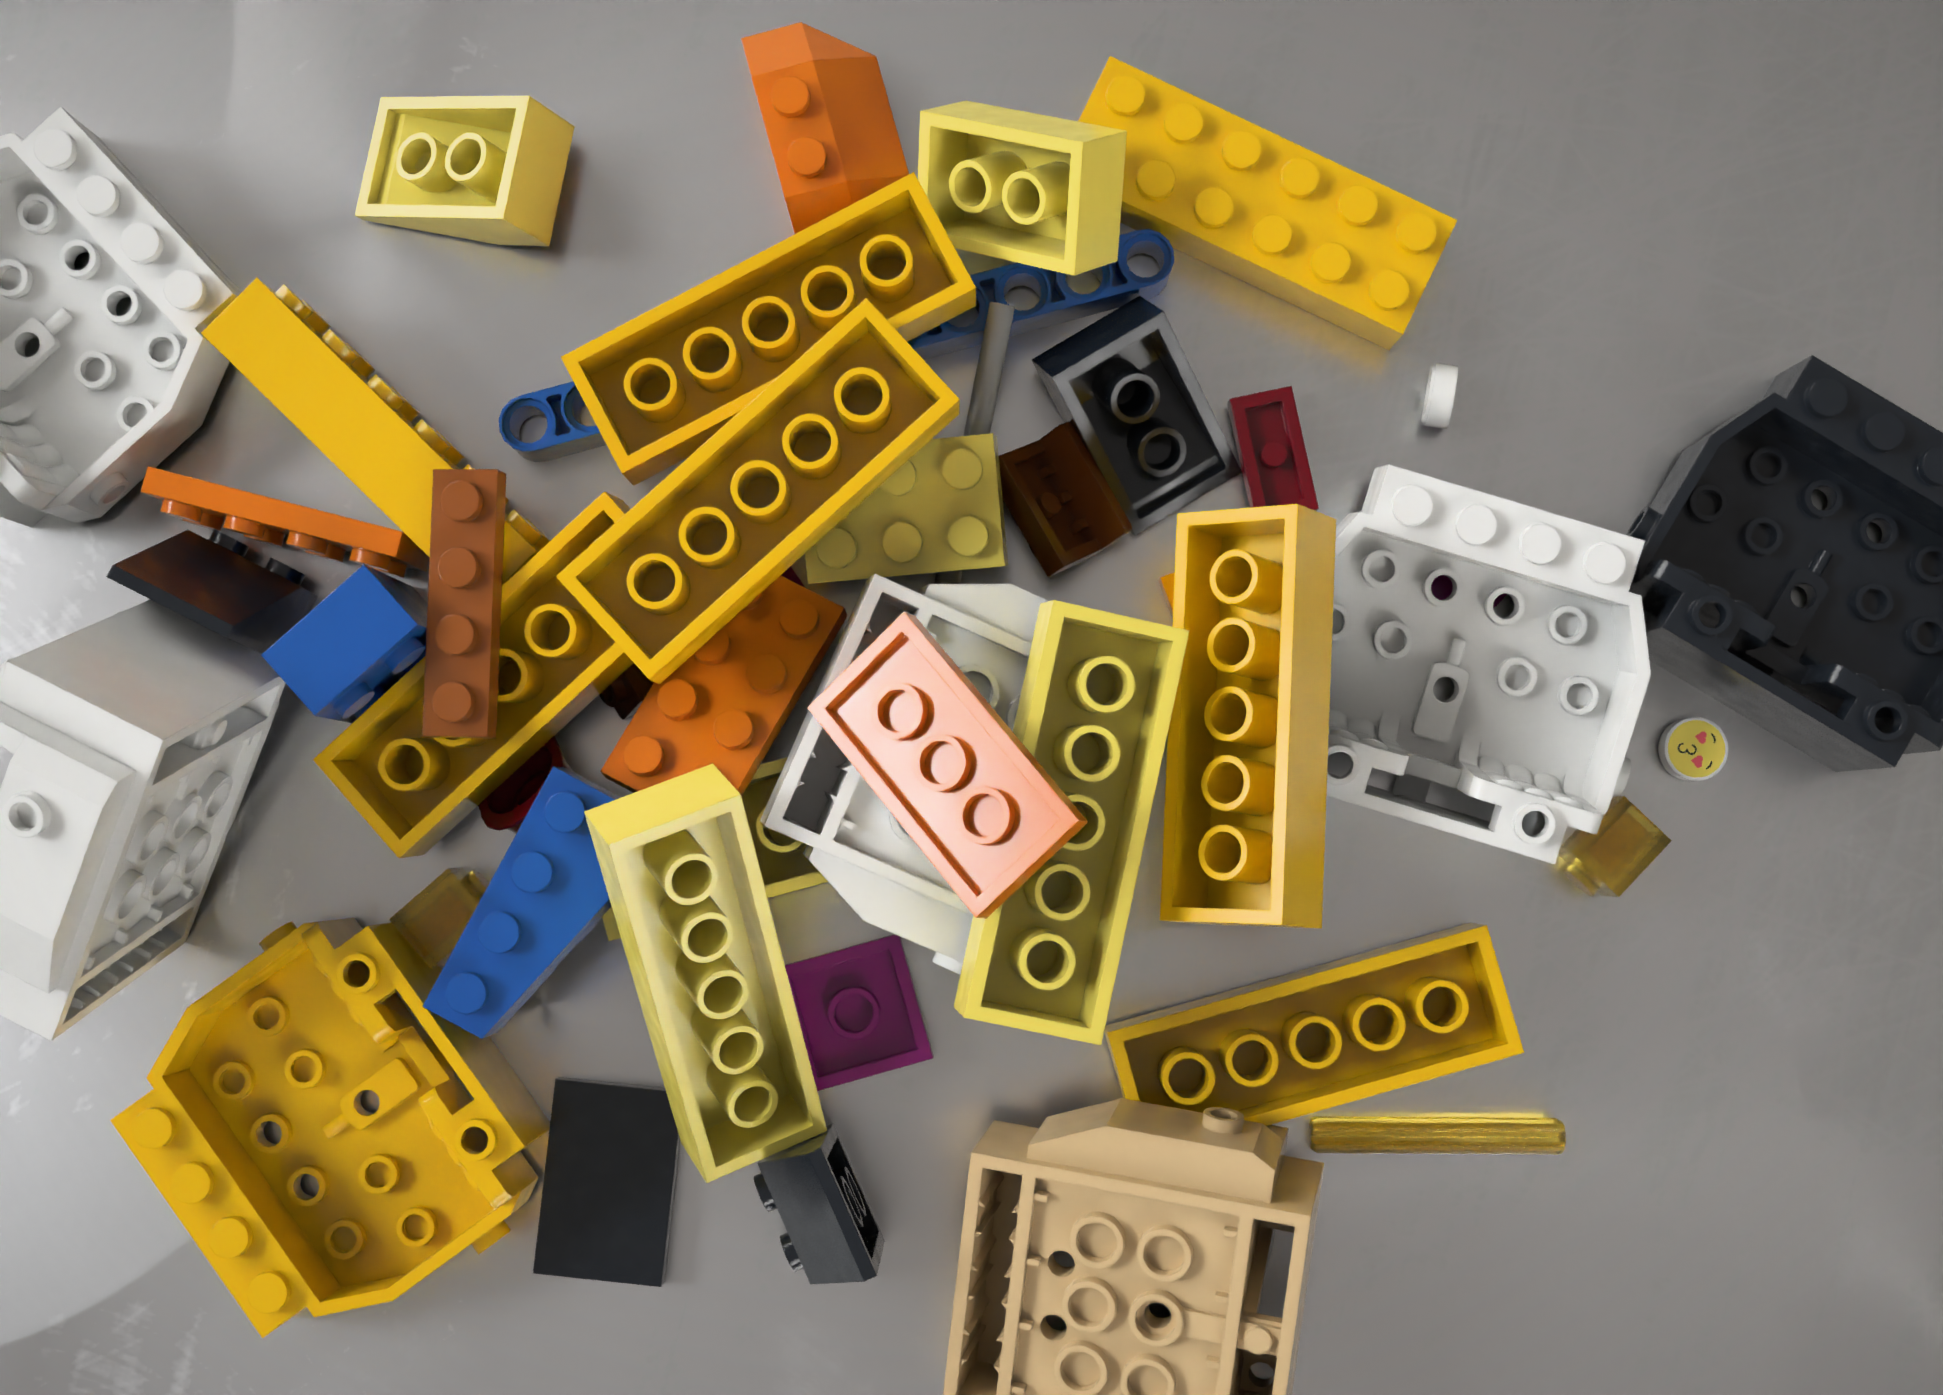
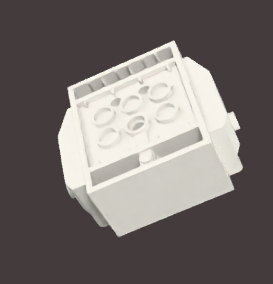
M62 107L58 108L25 139H22L14 132L0 136V517L31 528L47 513L74 523L100 518L145 477L148 466L156 468L202 426L230 361L201 332L241 293L239 288L106 144ZM83 252H89L90 260L88 265L81 270H75L74 262L76 257ZM130 297L132 306L129 312L125 315L117 316V303L122 298ZM33 338H38L40 342L38 352L31 357H26L25 346L27 342Z
M1390 464L1375 468L1362 511L1349 513L1336 527L1328 758L1335 752H1344L1349 756L1351 766L1349 771L1343 776L1327 772V796L1554 865L1567 826L1597 835L1603 815L1608 811L1612 796H1620L1627 784L1631 770V760L1626 758L1625 755L1651 677L1642 596L1629 592L1645 541ZM1440 575L1447 576L1453 585L1452 593L1444 600L1435 598L1431 591L1433 580ZM1505 593L1513 599L1514 610L1508 617L1500 618L1493 610V603L1499 595ZM1449 677L1454 683V693L1449 699L1439 701L1434 696L1433 686L1438 679ZM1372 767L1398 775L1393 792L1367 785ZM1431 781L1456 788L1470 797L1496 804L1491 820H1483L1425 802Z
M874 574L865 580L813 701L903 612L917 617L1013 731L1040 603L1047 602L1048 600L1013 584H928L920 588L918 592H915ZM808 710L760 822L765 827L807 844L803 852L804 856L863 921L935 951L932 962L961 974L973 914ZM1167 739L1165 743L1162 761L1167 751Z
M150 599L20 656L10 658L0 666V747L14 754L9 762L0 788L1 1016L52 1041L186 942L226 836L239 810L286 684L260 653L230 640Z

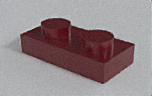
M1292 386L1229 399L1227 406L1250 508L1299 504L1317 511L1319 507Z

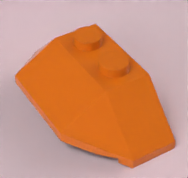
M802 22L741 38L795 234L909 175L875 55Z

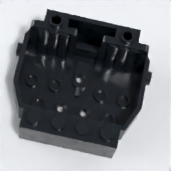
M1811 355L1778 374L1762 400L1747 407L1682 451L1650 507L1646 506L1642 509L1626 534L1645 541L1629 592L1642 596L1649 660L1835 772L1896 767L1903 754L1940 751L1943 746V433ZM1814 489H1818L1826 495L1828 503L1825 510H1819L1813 505L1811 496ZM1869 522H1874L1881 528L1882 538L1879 543H1874L1867 536L1866 530ZM1794 586L1803 588L1807 594V603L1803 608L1797 607L1792 602L1791 591ZM1729 649V650H1731L1732 652L1736 653V654L1738 655V657L1735 656L1734 654L1730 653V652L1727 651V650ZM1787 686L1794 688L1795 690L1799 691L1800 693L1804 694L1805 696L1809 697L1810 699L1814 700L1815 702L1834 712L1836 715H1833L1832 713L1828 712L1827 710L1823 709L1822 707L1818 706L1817 704L1813 703L1812 701L1808 700L1807 698H1805L1804 696L1800 695L1799 693L1795 692Z

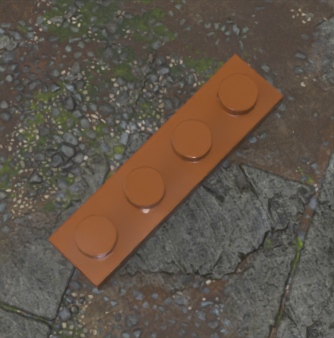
M433 469L422 736L496 739L506 473L498 469Z

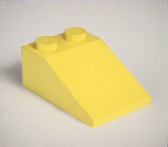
M531 96L381 97L355 216L364 221L497 245L549 246L575 126Z

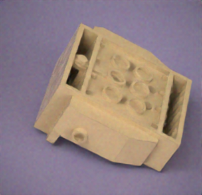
M1120 1098L1048 1116L1040 1128L994 1120L974 1147L970 1156L943 1395H1292L1324 1163L1285 1156L1289 1128L1275 1125L1265 1126L1263 1123L1246 1121L1242 1113L1222 1107L1206 1108L1204 1113ZM1275 1229L1294 1233L1282 1318L1259 1313L1264 1276L1272 1252ZM1056 1251L1069 1253L1073 1257L1075 1265L1071 1267L1059 1265L1054 1259L1053 1253ZM1155 1302L1162 1303L1170 1310L1171 1316L1167 1318L1155 1317L1150 1312L1148 1305ZM1057 1315L1065 1321L1067 1328L1064 1330L1051 1328L1046 1321V1316ZM1258 1362L1266 1363L1273 1369L1274 1375L1269 1379H1260L1252 1373L1251 1366Z

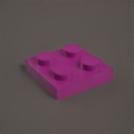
M896 934L785 965L817 1091L933 1059L934 1055L900 936Z

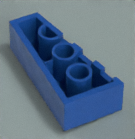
M552 767L422 1007L481 1039L498 1033L556 970L559 963L599 923L600 918L611 908V902L584 811L622 797L568 768Z

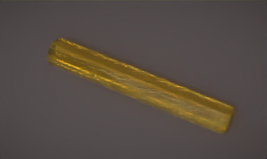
M1315 1116L1311 1118L1308 1130L1310 1148L1316 1153L1560 1155L1564 1152L1566 1144L1564 1123L1556 1118Z

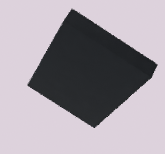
M564 1077L555 1079L533 1268L534 1274L662 1287L665 1280L680 1137L665 1088Z

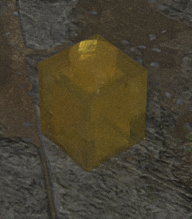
M1615 796L1611 799L1608 811L1603 815L1597 835L1576 829L1561 845L1558 855L1568 864L1563 870L1564 874L1581 891L1591 897L1597 892L1601 896L1620 897L1672 840L1625 796Z
M463 867L448 868L389 920L431 969L444 966L490 882L476 869H472L467 873Z

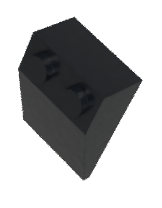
M1136 297L1032 359L1064 422L1069 421L1072 423L1132 525L1130 532L1134 536L1242 473L1165 312L1143 297Z
M216 529L213 530L209 539L190 530L181 532L112 565L106 576L188 619L261 654L311 611L318 596L300 586L306 575L271 557L265 568L244 558L249 546Z
M832 1123L826 1126V1132L759 1160L757 1164L761 1173L754 1176V1183L764 1207L768 1212L778 1209L787 1233L780 1235V1242L794 1272L804 1269L810 1284L865 1282L876 1277L885 1242L835 1126Z

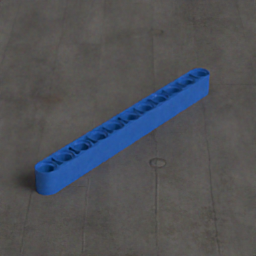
M1150 229L1136 230L1119 235L1118 261L1090 270L1097 276L1100 286L1089 294L1074 292L1065 280L1069 274L1021 263H1013L972 274L970 277L976 286L975 308L979 313L978 318L966 327H957L946 321L908 341V343L923 360L981 345L990 302L1009 305L1004 297L1015 286L1024 285L1032 288L1040 300L1029 310H1014L1009 337L1116 309L1138 296L1149 300L1159 295L1166 287L1174 264V250L1165 236L1160 232ZM1145 253L1157 260L1160 271L1152 277L1143 278L1130 271L1127 260L1135 254ZM573 381L520 395L510 400L504 406L499 417V431L504 441L523 458L533 462H545L607 445L597 425L585 426L581 424L580 413L585 403ZM533 415L545 416L547 418V429L542 438L533 443L521 442L519 431L522 423Z

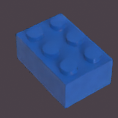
M363 564L261 656L314 716L353 723L425 657L428 603L414 587Z

